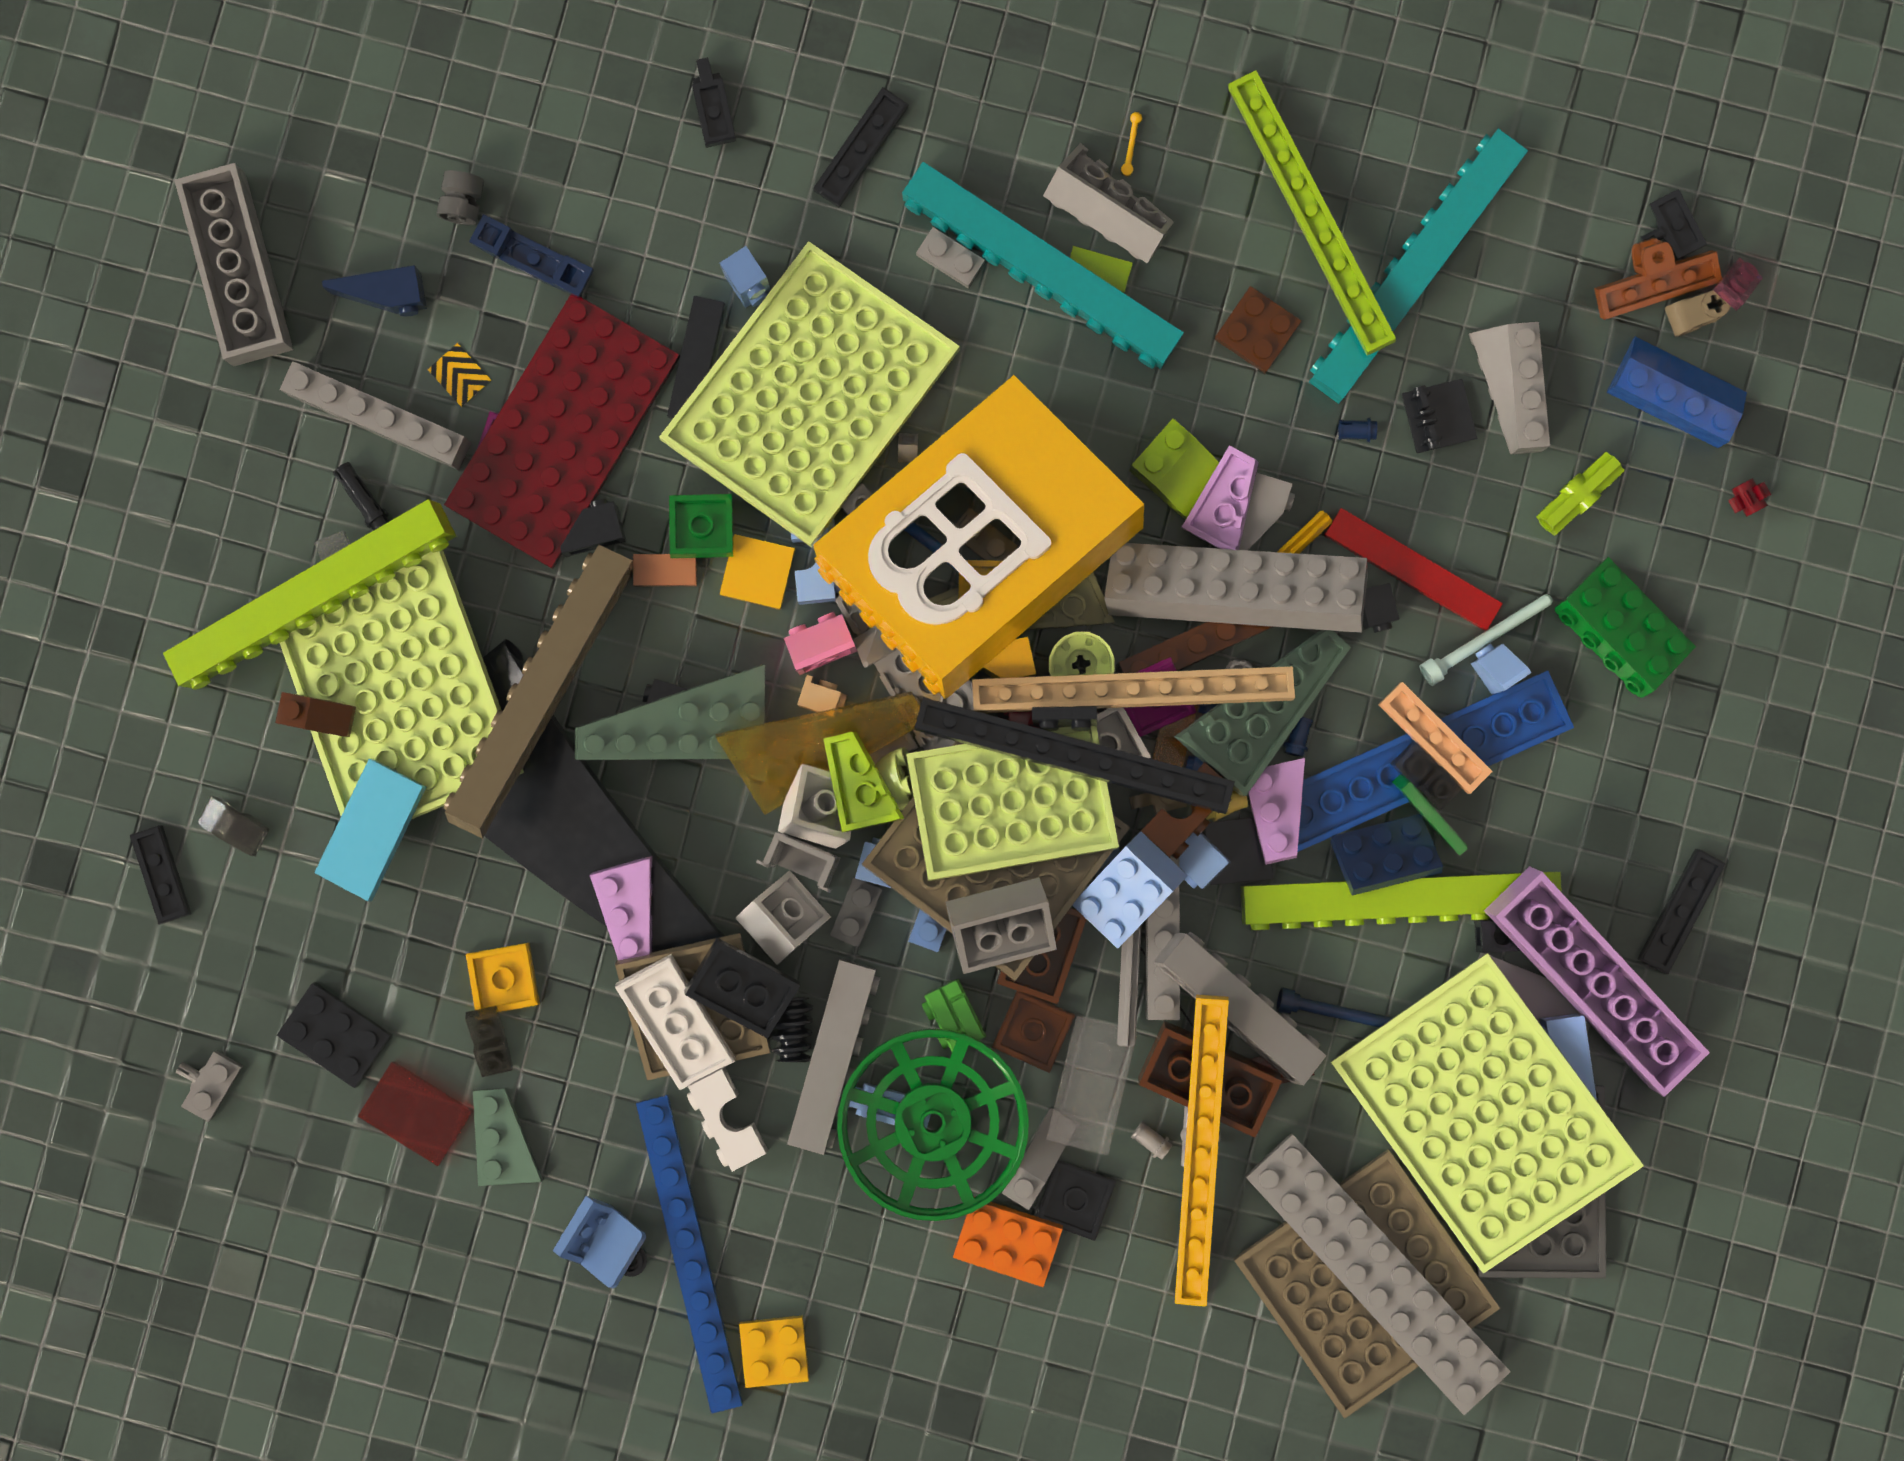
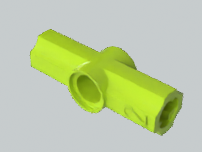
M1608 452L1603 453L1582 474L1579 473L1559 491L1560 494L1539 512L1536 517L1541 526L1554 536L1557 535L1578 514L1581 515L1602 496L1600 493L1621 476L1625 471L1621 463Z

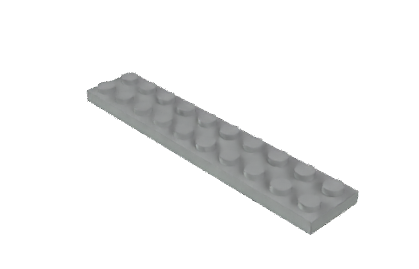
M1292 1133L1245 1175L1250 1183L1463 1415H1466L1511 1372Z

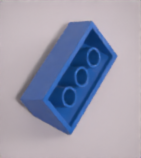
M1636 336L1633 338L1607 390V393L1716 448L1730 441L1743 415L1747 392Z

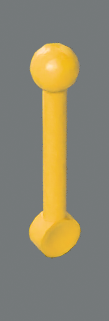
M1134 112L1130 116L1132 127L1126 161L1121 167L1123 176H1130L1133 173V166L1131 165L1138 124L1142 121V115L1139 112Z

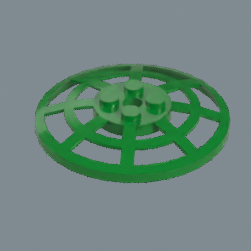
M947 1029L909 1031L877 1046L862 1059L851 1074L843 1090L838 1109L837 1133L839 1147L845 1165L855 1182L867 1196L882 1207L898 1215L916 1220L941 1221L955 1219L972 1213L990 1203L1006 1188L1015 1176L1023 1160L1028 1142L1029 1118L1027 1103L1021 1085L1010 1066L997 1052L985 1043L967 1034ZM929 1037L947 1038L956 1041L950 1058L944 1056H923L910 1059L903 1043ZM968 1046L979 1050L991 1059L1002 1071L1008 1082L990 1088L978 1072L962 1063ZM892 1049L899 1065L883 1077L874 1092L870 1093L855 1088L869 1065L883 1053ZM928 1065L946 1067L940 1084H922L915 1068ZM958 1071L970 1078L981 1092L963 1099L957 1091L952 1089ZM904 1074L911 1090L902 1100L898 1102L883 1097L889 1085L900 1075ZM1014 1094L1019 1117L1018 1137L1015 1146L997 1139L1000 1119L996 1100ZM850 1100L868 1106L866 1128L870 1144L852 1153L847 1131ZM986 1104L990 1116L988 1135L971 1128L970 1111ZM877 1109L895 1114V1132L881 1139H878L876 1129ZM927 1115H939L942 1119L940 1128L937 1130L927 1129L923 1123ZM966 1141L982 1146L983 1149L977 1158L962 1170L955 1154L965 1145ZM901 1144L907 1152L913 1155L908 1172L895 1165L884 1151ZM992 1151L1010 1158L1007 1167L999 1178L983 1193L974 1197L967 1179L983 1167L991 1156ZM876 1156L879 1163L890 1174L904 1182L898 1201L876 1188L863 1174L859 1165ZM944 1160L950 1176L941 1178L920 1177L925 1161ZM955 1185L963 1202L955 1206L937 1209L919 1208L910 1205L916 1187L939 1189Z

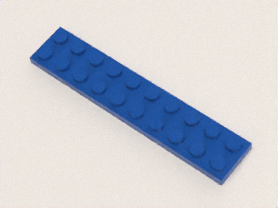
M1549 671L1542 672L1511 686L1505 691L1493 694L1440 718L1487 766L1574 728ZM1404 734L1303 780L1297 852L1408 803V799L1392 783L1399 775H1404L1410 780L1423 796L1455 781L1408 734Z

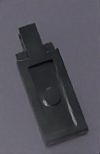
M708 57L697 59L700 77L692 78V88L705 146L708 148L735 142L736 137L723 79L720 73L712 74Z

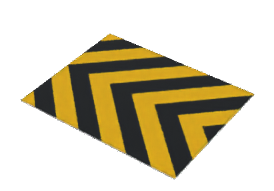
M458 343L427 369L461 407L491 381Z

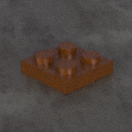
M1250 286L1214 339L1265 374L1297 329L1301 320Z

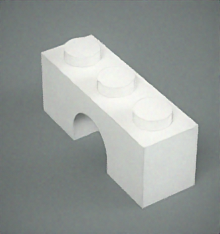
M725 1067L688 1086L690 1093L687 1094L688 1100L695 1111L700 1109L705 1119L701 1122L704 1131L709 1139L715 1138L720 1147L716 1152L724 1167L729 1165L733 1172L767 1153L768 1148L754 1122L743 1128H733L723 1118L722 1111L725 1103L739 1095Z

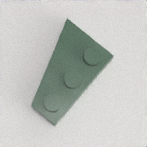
M507 1088L474 1090L473 1105L478 1186L542 1182L543 1178L540 1170L537 1169L532 1156V1150L525 1139L520 1126V1120Z

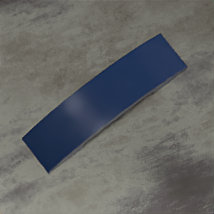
M484 214L469 241L474 246L508 265L579 298L594 271L593 268L514 232L510 227Z

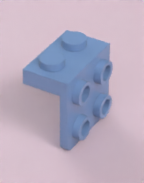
M586 1196L561 1235L553 1252L561 1258L581 1264L607 1287L616 1288L644 1243L646 1234L610 1204Z

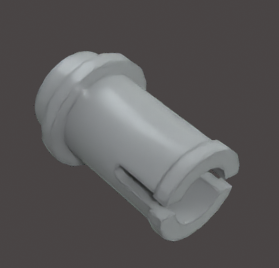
M1144 1121L1138 1125L1131 1135L1132 1139H1135L1153 1153L1152 1157L1154 1159L1158 1157L1162 1160L1173 1145L1169 1142V1137L1163 1138L1146 1125Z

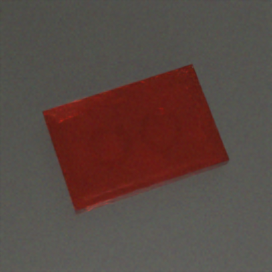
M393 1061L358 1117L431 1163L439 1166L470 1118L473 1110Z

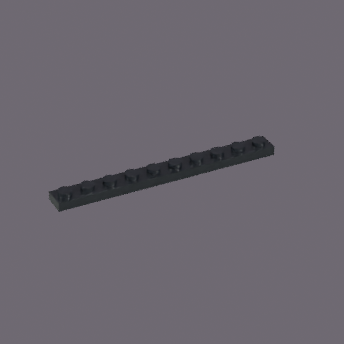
M925 697L922 699L914 728L916 731L1226 814L1228 811L1235 781Z

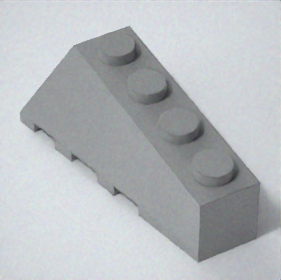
M1080 143L1057 168L1043 196L1050 200L1055 207L1064 209L1075 216L1083 225L1090 226L1103 234L1104 238L1108 241L1117 243L1129 251L1134 258L1148 263L1158 251L1174 222L1145 197H1135L1131 189L1132 186L1124 179L1115 180L1106 172L1109 167L1100 159L1095 163L1086 155L1088 149Z
M1539 322L1506 324L1469 333L1471 343L1474 345L1478 355L1477 360L1480 369L1484 372L1489 387L1490 398L1494 401L1499 416L1497 417L1510 454L1537 453L1550 447Z

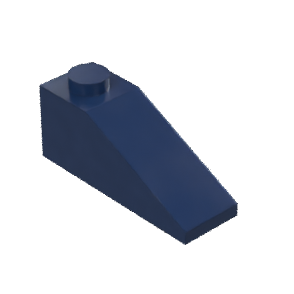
M415 265L322 281L323 288L332 295L395 314L400 313V316H414L419 313L418 310L427 309L422 275Z

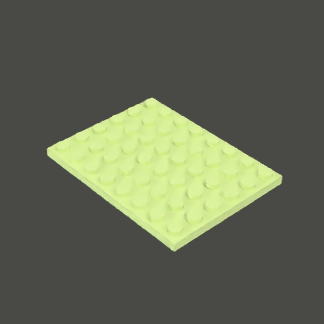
M808 241L659 438L807 545L813 547V544L816 543L840 511L847 498L855 491L959 352L960 346Z
M443 550L427 553L421 557L422 561L419 564L410 568H401L395 572V577L384 583H375L368 587L369 591L365 595L355 599L349 598L341 603L342 607L339 610L330 614L323 613L315 618L316 622L313 625L304 629L297 628L289 633L287 640L280 643L297 694L356 706L350 738L311 731L341 816L368 759H374L427 787L412 819L443 807L449 794L457 792L462 783L460 782V776L464 768L468 764H473L477 757L475 752L480 740L483 737L488 738L493 729L491 727L492 720L497 711L501 710Z
M1489 953L1480 957L1331 1061L1332 1065L1482 1273H1485L1644 1167L1636 1153Z

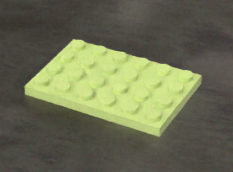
M1091 726V730L1074 731L1071 727H1061L1057 731H1051L1100 745L1097 726ZM968 744L906 754L928 881L1119 848L1108 785L1105 781Z

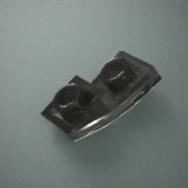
M1412 741L1390 763L1401 775L1410 780L1429 803L1439 811L1462 789L1443 767L1437 765L1416 742Z
M211 796L197 823L219 839L250 856L257 855L270 830L250 814L240 813L220 797Z
M497 1005L466 1012L465 1020L474 1044L473 1053L481 1076L486 1077L512 1071L511 1055Z

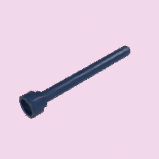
M1281 987L1279 991L1276 1011L1290 1015L1291 1012L1297 1013L1298 1010L1379 1028L1393 1019V1017L1301 998L1300 994L1295 993V990Z

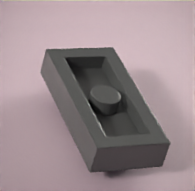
M853 877L830 936L859 948L883 889Z

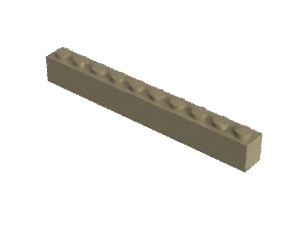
M601 545L597 546L594 553H588L582 565L584 571L579 579H573L568 588V599L564 605L559 604L553 614V625L549 631L545 630L541 634L537 643L539 649L534 658L530 656L526 660L522 669V674H524L519 684L514 683L507 695V705L503 711L498 710L491 723L493 729L488 738L483 737L480 740L475 752L477 755L472 765L468 764L464 768L460 776V782L462 783L457 792H451L446 799L444 809L446 810L445 814L449 823L482 839L484 838L633 574V561Z

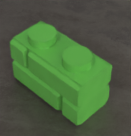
M958 978L924 995L926 1002L922 1003V1007L929 1021L936 1019L940 1029L967 1034L977 1040L986 1037L983 1027ZM938 1038L943 1049L949 1047L951 1052L953 1051L956 1043L955 1040Z

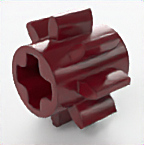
M1752 478L1731 489L1735 497L1728 501L1735 513L1743 510L1747 517L1768 506L1764 498L1771 495L1765 482L1757 485Z

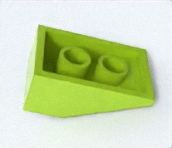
M1172 419L1135 460L1129 471L1186 520L1219 462L1190 432L1175 419Z

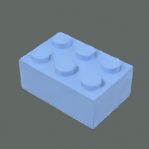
M1140 831L1081 893L1072 906L1118 949L1188 875Z

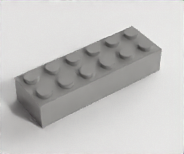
M236 163L175 179V185L223 360L234 367L293 350L245 172Z

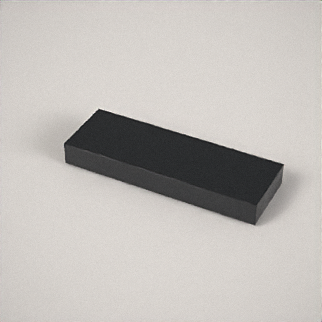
M163 825L130 835L158 925L191 915L192 913Z

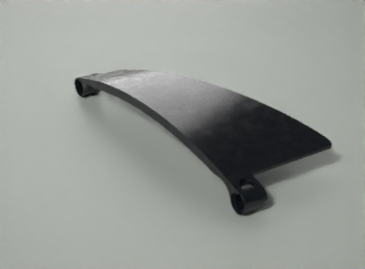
M508 639L502 641L483 657L502 711L508 703L507 695L514 683L519 684L524 675L522 674V661L524 660L522 653ZM553 714L523 767L524 773L517 777L487 830L485 837L540 880L605 926L606 923L590 874L598 870L652 856V952L724 937L725 935L715 926L709 916L679 883L637 831L587 762L575 759V745Z

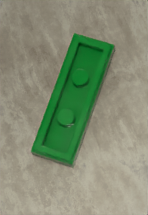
M1399 775L1392 781L1452 850L1460 856L1468 849L1467 844L1404 775Z

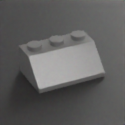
M1039 877L945 902L963 974L1057 950L1049 903Z

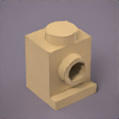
M807 675L797 705L835 718L837 712L842 713L848 695L836 691L838 685L824 680H819L818 685L814 684V677Z

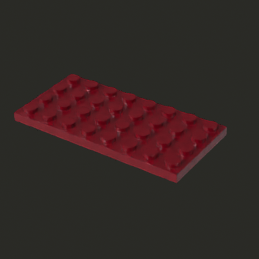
M571 294L444 503V506L554 569L562 555L560 549L562 543L581 511L589 508L590 503L596 499L680 359V355L582 297L579 298Z

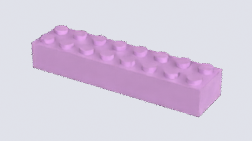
M1529 866L1484 910L1581 1015H1584L1585 1020L1651 1090L1665 1097L1710 1053L1542 871Z

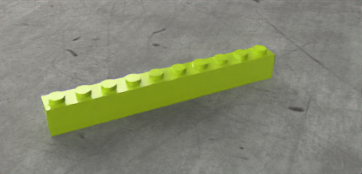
M427 499L163 652V655L178 686L192 688L193 690L203 688L210 684L212 677L218 674L223 675L236 669L238 662L244 659H252L262 654L264 647L287 640L290 632L297 628L304 629L313 625L316 622V617L323 613L330 614L339 610L342 607V602L349 598L355 599L365 595L369 591L368 587L377 582L384 583L395 577V572L401 568H410L419 564L422 561L421 557L427 553H434L445 549L449 545L448 541L457 536L441 504Z
M1543 872L1562 892L1561 872ZM1522 873L1426 877L1353 896L1346 881L1240 886L1242 924H1250L1251 930H1270L1271 923H1282V929L1301 928V922H1313L1314 927H1333V921L1345 920V926L1364 925V919H1376L1377 924H1396V918L1408 917V923L1427 922V916H1439L1440 921H1459V915L1471 914V920H1487L1490 917L1484 910Z

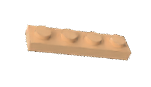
M1400 682L1378 704L1467 794H1471L1493 772L1403 682Z

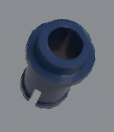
M1367 418V421L1339 419L1338 440L1366 439V442L1370 443V440L1377 439V421H1371V418Z
M1305 717L1299 720L1290 733L1288 742H1284L1283 746L1286 747L1285 753L1303 757L1304 752H1308L1306 744L1313 720Z

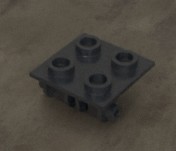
M1462 379L1430 387L1425 385L1414 388L1413 391L1401 394L1417 454L1478 439Z

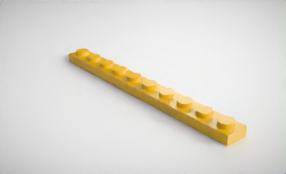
M1196 994L1175 1304L1207 1306L1229 997Z

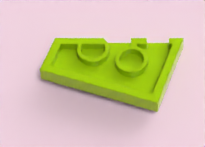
M848 732L823 739L842 832L905 819L857 732Z

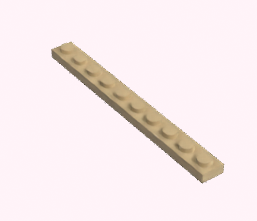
M1293 666L972 679L973 711L980 713L1032 711V707L1097 706L1098 709L1293 701L1295 699Z

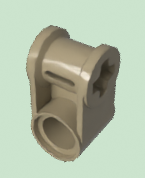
M1712 290L1693 298L1680 300L1664 309L1674 336L1680 337L1718 321L1730 310L1731 301L1728 294L1724 291ZM1709 303L1717 304L1719 309L1709 310L1707 305Z

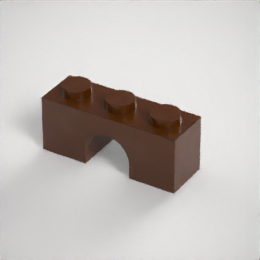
M1205 762L1197 770L1198 772L1222 778ZM1191 805V815L1187 818L1177 819L1169 815L1162 808L1141 832L1169 858L1173 856L1177 860L1189 847L1185 841L1193 833L1199 836L1211 823L1206 818L1213 812L1212 810Z

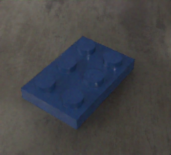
M1421 814L1331 837L1330 843L1352 896L1439 874L1443 870V864Z

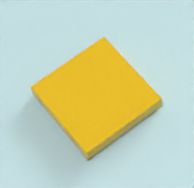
M734 534L733 557H728L719 595L781 610L795 548Z
M530 943L466 954L476 1016L540 1005Z

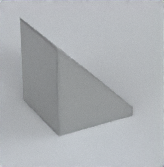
M899 433L898 462L910 463L918 456V434Z

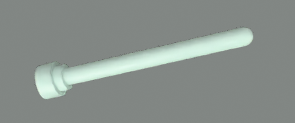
M1548 594L1539 597L1442 659H1428L1419 665L1422 675L1431 686L1436 685L1444 680V675L1448 673L1447 670L1549 607L1553 602L1552 597Z

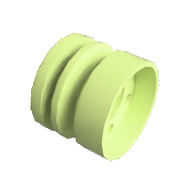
M1073 632L1062 637L1053 646L1049 656V673L1051 676L1114 674L1115 658L1110 646L1100 636L1090 632ZM1082 655L1084 660H1089L1090 666L1085 667V673L1080 674L1078 669L1072 668V663L1077 661L1076 656Z

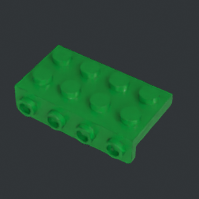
M1609 557L1604 559L1564 601L1555 607V612L1559 615L1561 622L1570 627L1581 638L1582 643L1603 660L1604 666L1614 672L1625 683L1626 688L1631 693L1640 698L1654 692L1696 647Z

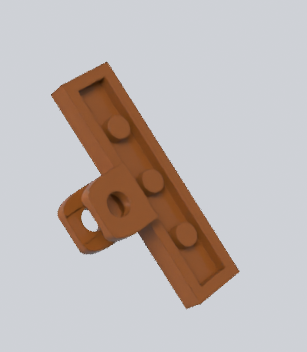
M1651 238L1636 243L1632 247L1634 271L1638 274L1596 287L1594 290L1600 318L1606 320L1723 281L1716 251L1710 250L1675 262L1670 244L1665 241L1660 242L1656 238Z

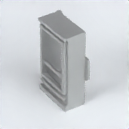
M775 832L764 860H757L756 863L767 868L779 865L818 882L817 886H819V889L831 893L832 889L828 887L841 857L787 834Z

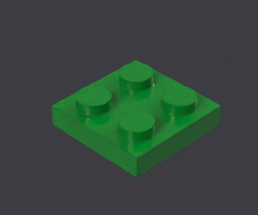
M732 494L669 495L671 559L733 557Z

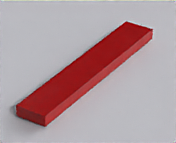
M1343 508L1339 509L1324 534L1328 539L1360 558H1367V562L1484 631L1488 630L1503 604Z

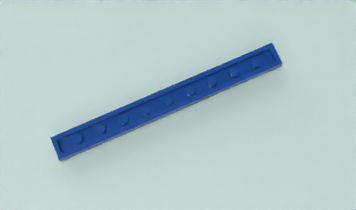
M664 1095L636 1103L710 1411L712 1414L740 1407L743 1405V1400L669 1096Z

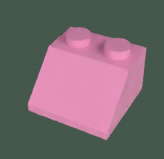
M835 612L818 618L819 624L807 628L806 624H803L788 631L790 636L785 637L784 640L799 675L858 652L842 614L836 616Z

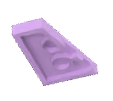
M1229 445L1182 528L1219 549L1239 550L1259 462Z
M1305 758L1267 766L1248 793L1266 865L1297 858Z
M652 856L598 870L590 874L618 960L650 955L652 953Z

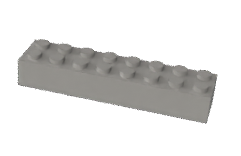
M1126 543L1110 557L1104 599L1108 615L1362 633L1368 578L1367 558Z

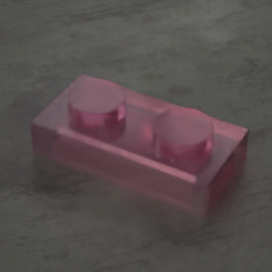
M1739 257L1713 290L1737 311L1747 301L1763 277L1759 275L1755 266Z

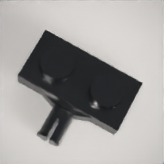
M1679 189L1649 204L1657 221V229L1644 236H1640L1642 241L1652 237L1660 241L1664 240L1672 247L1677 260L1707 245Z
M1097 706L1032 707L1033 726L1050 732L1059 730V727H1071L1074 731L1091 730V726H1098Z

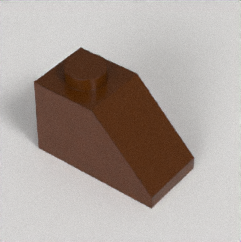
M282 692L275 723L350 738L356 706Z

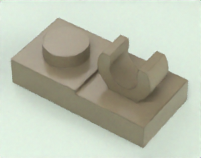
M968 508L954 526L959 529L963 528L977 517L978 514L971 508ZM991 524L985 526L964 544L983 560L1004 561L1018 548L1015 543Z

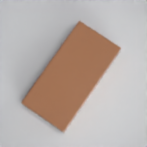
M633 554V586H697V558L671 559L670 554Z

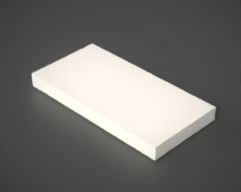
M672 954L617 982L615 988L678 1089L682 1090L735 1062V1056L703 1004L684 994L689 981Z

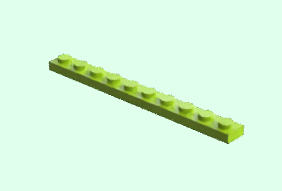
M1257 70L1229 83L1228 89L1366 355L1368 356L1395 343L1396 337Z

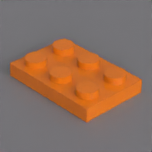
M990 1202L966 1215L953 1258L1044 1287L1063 1225Z

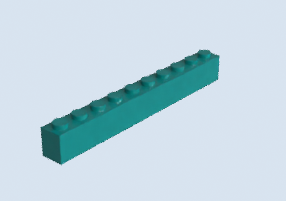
M1499 128L1492 137L1488 134L1484 136L1475 148L1479 155L1474 161H1471L1469 158L1457 172L1461 179L1455 186L1449 183L1439 196L1443 203L1436 211L1431 207L1420 222L1425 226L1419 235L1414 232L1410 235L1402 246L1406 250L1405 254L1400 260L1394 257L1383 271L1388 275L1384 282L1379 284L1376 281L1371 287V291L1392 331L1396 329L1528 152L1526 148ZM1352 326L1349 327L1345 334L1340 331L1336 334L1328 345L1333 349L1326 359L1320 356L1309 370L1314 374L1309 383L1338 404L1378 353L1376 351L1368 356L1366 355Z
M922 162L903 190V201L906 202L904 205L908 210L919 216L921 213L932 219L930 223L942 232L949 230L958 236L956 240L968 249L975 247L983 253L982 257L994 266L1001 264L1009 270L1008 274L1020 283L1027 281L1035 287L1034 291L1048 301L1051 298L1061 304L1060 308L1066 314L1074 318L1077 315L1087 321L1086 326L1097 334L1106 333L1113 338L1112 343L1126 352L1129 349L1139 355L1138 360L1147 367L1153 369L1156 366L1162 369L1180 342L1184 332L925 162Z

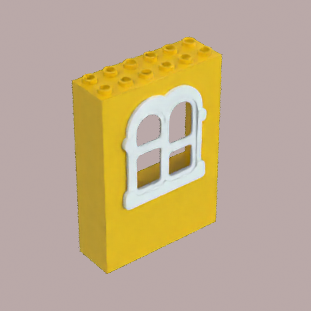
M1013 375L813 544L816 553L814 560L820 567L818 572L828 584L834 582L841 589L838 592L841 598L849 606L855 604L861 610L859 615L870 628L876 626L881 631L882 635L880 637L891 650L897 648L903 655L901 659L913 673L917 670L925 678L923 683L934 695L939 692L946 700L1141 531L1144 526V503ZM964 483L986 507L970 523L959 529L937 509L936 502L957 484ZM918 517H928L947 537V542L915 568L906 569L898 567L889 557L888 549L891 541ZM1000 519L1021 540V545L990 573L980 575L960 555L959 549L992 520ZM948 562L970 583L971 587L968 592L954 603L942 606L928 600L924 594V583L930 573L942 563Z

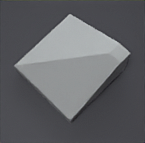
M876 626L853 639L864 668L873 665L896 651V649L891 650L880 637L882 633Z

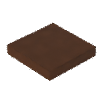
M1016 991L992 1048L1050 1073L1075 1015L1039 998Z

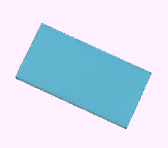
M368 759L314 873L366 901H372L427 787L374 759Z

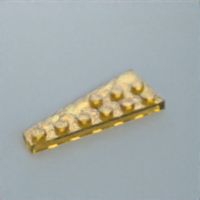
M907 692L716 734V739L762 812L766 815L783 805L802 764L830 772L824 738L848 732H857L870 755L914 730L920 705L913 693Z

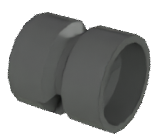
M445 171L441 190L445 195L439 198L436 215L443 220L457 224H477L480 206L476 203V200L482 198L484 180L479 176L462 171Z

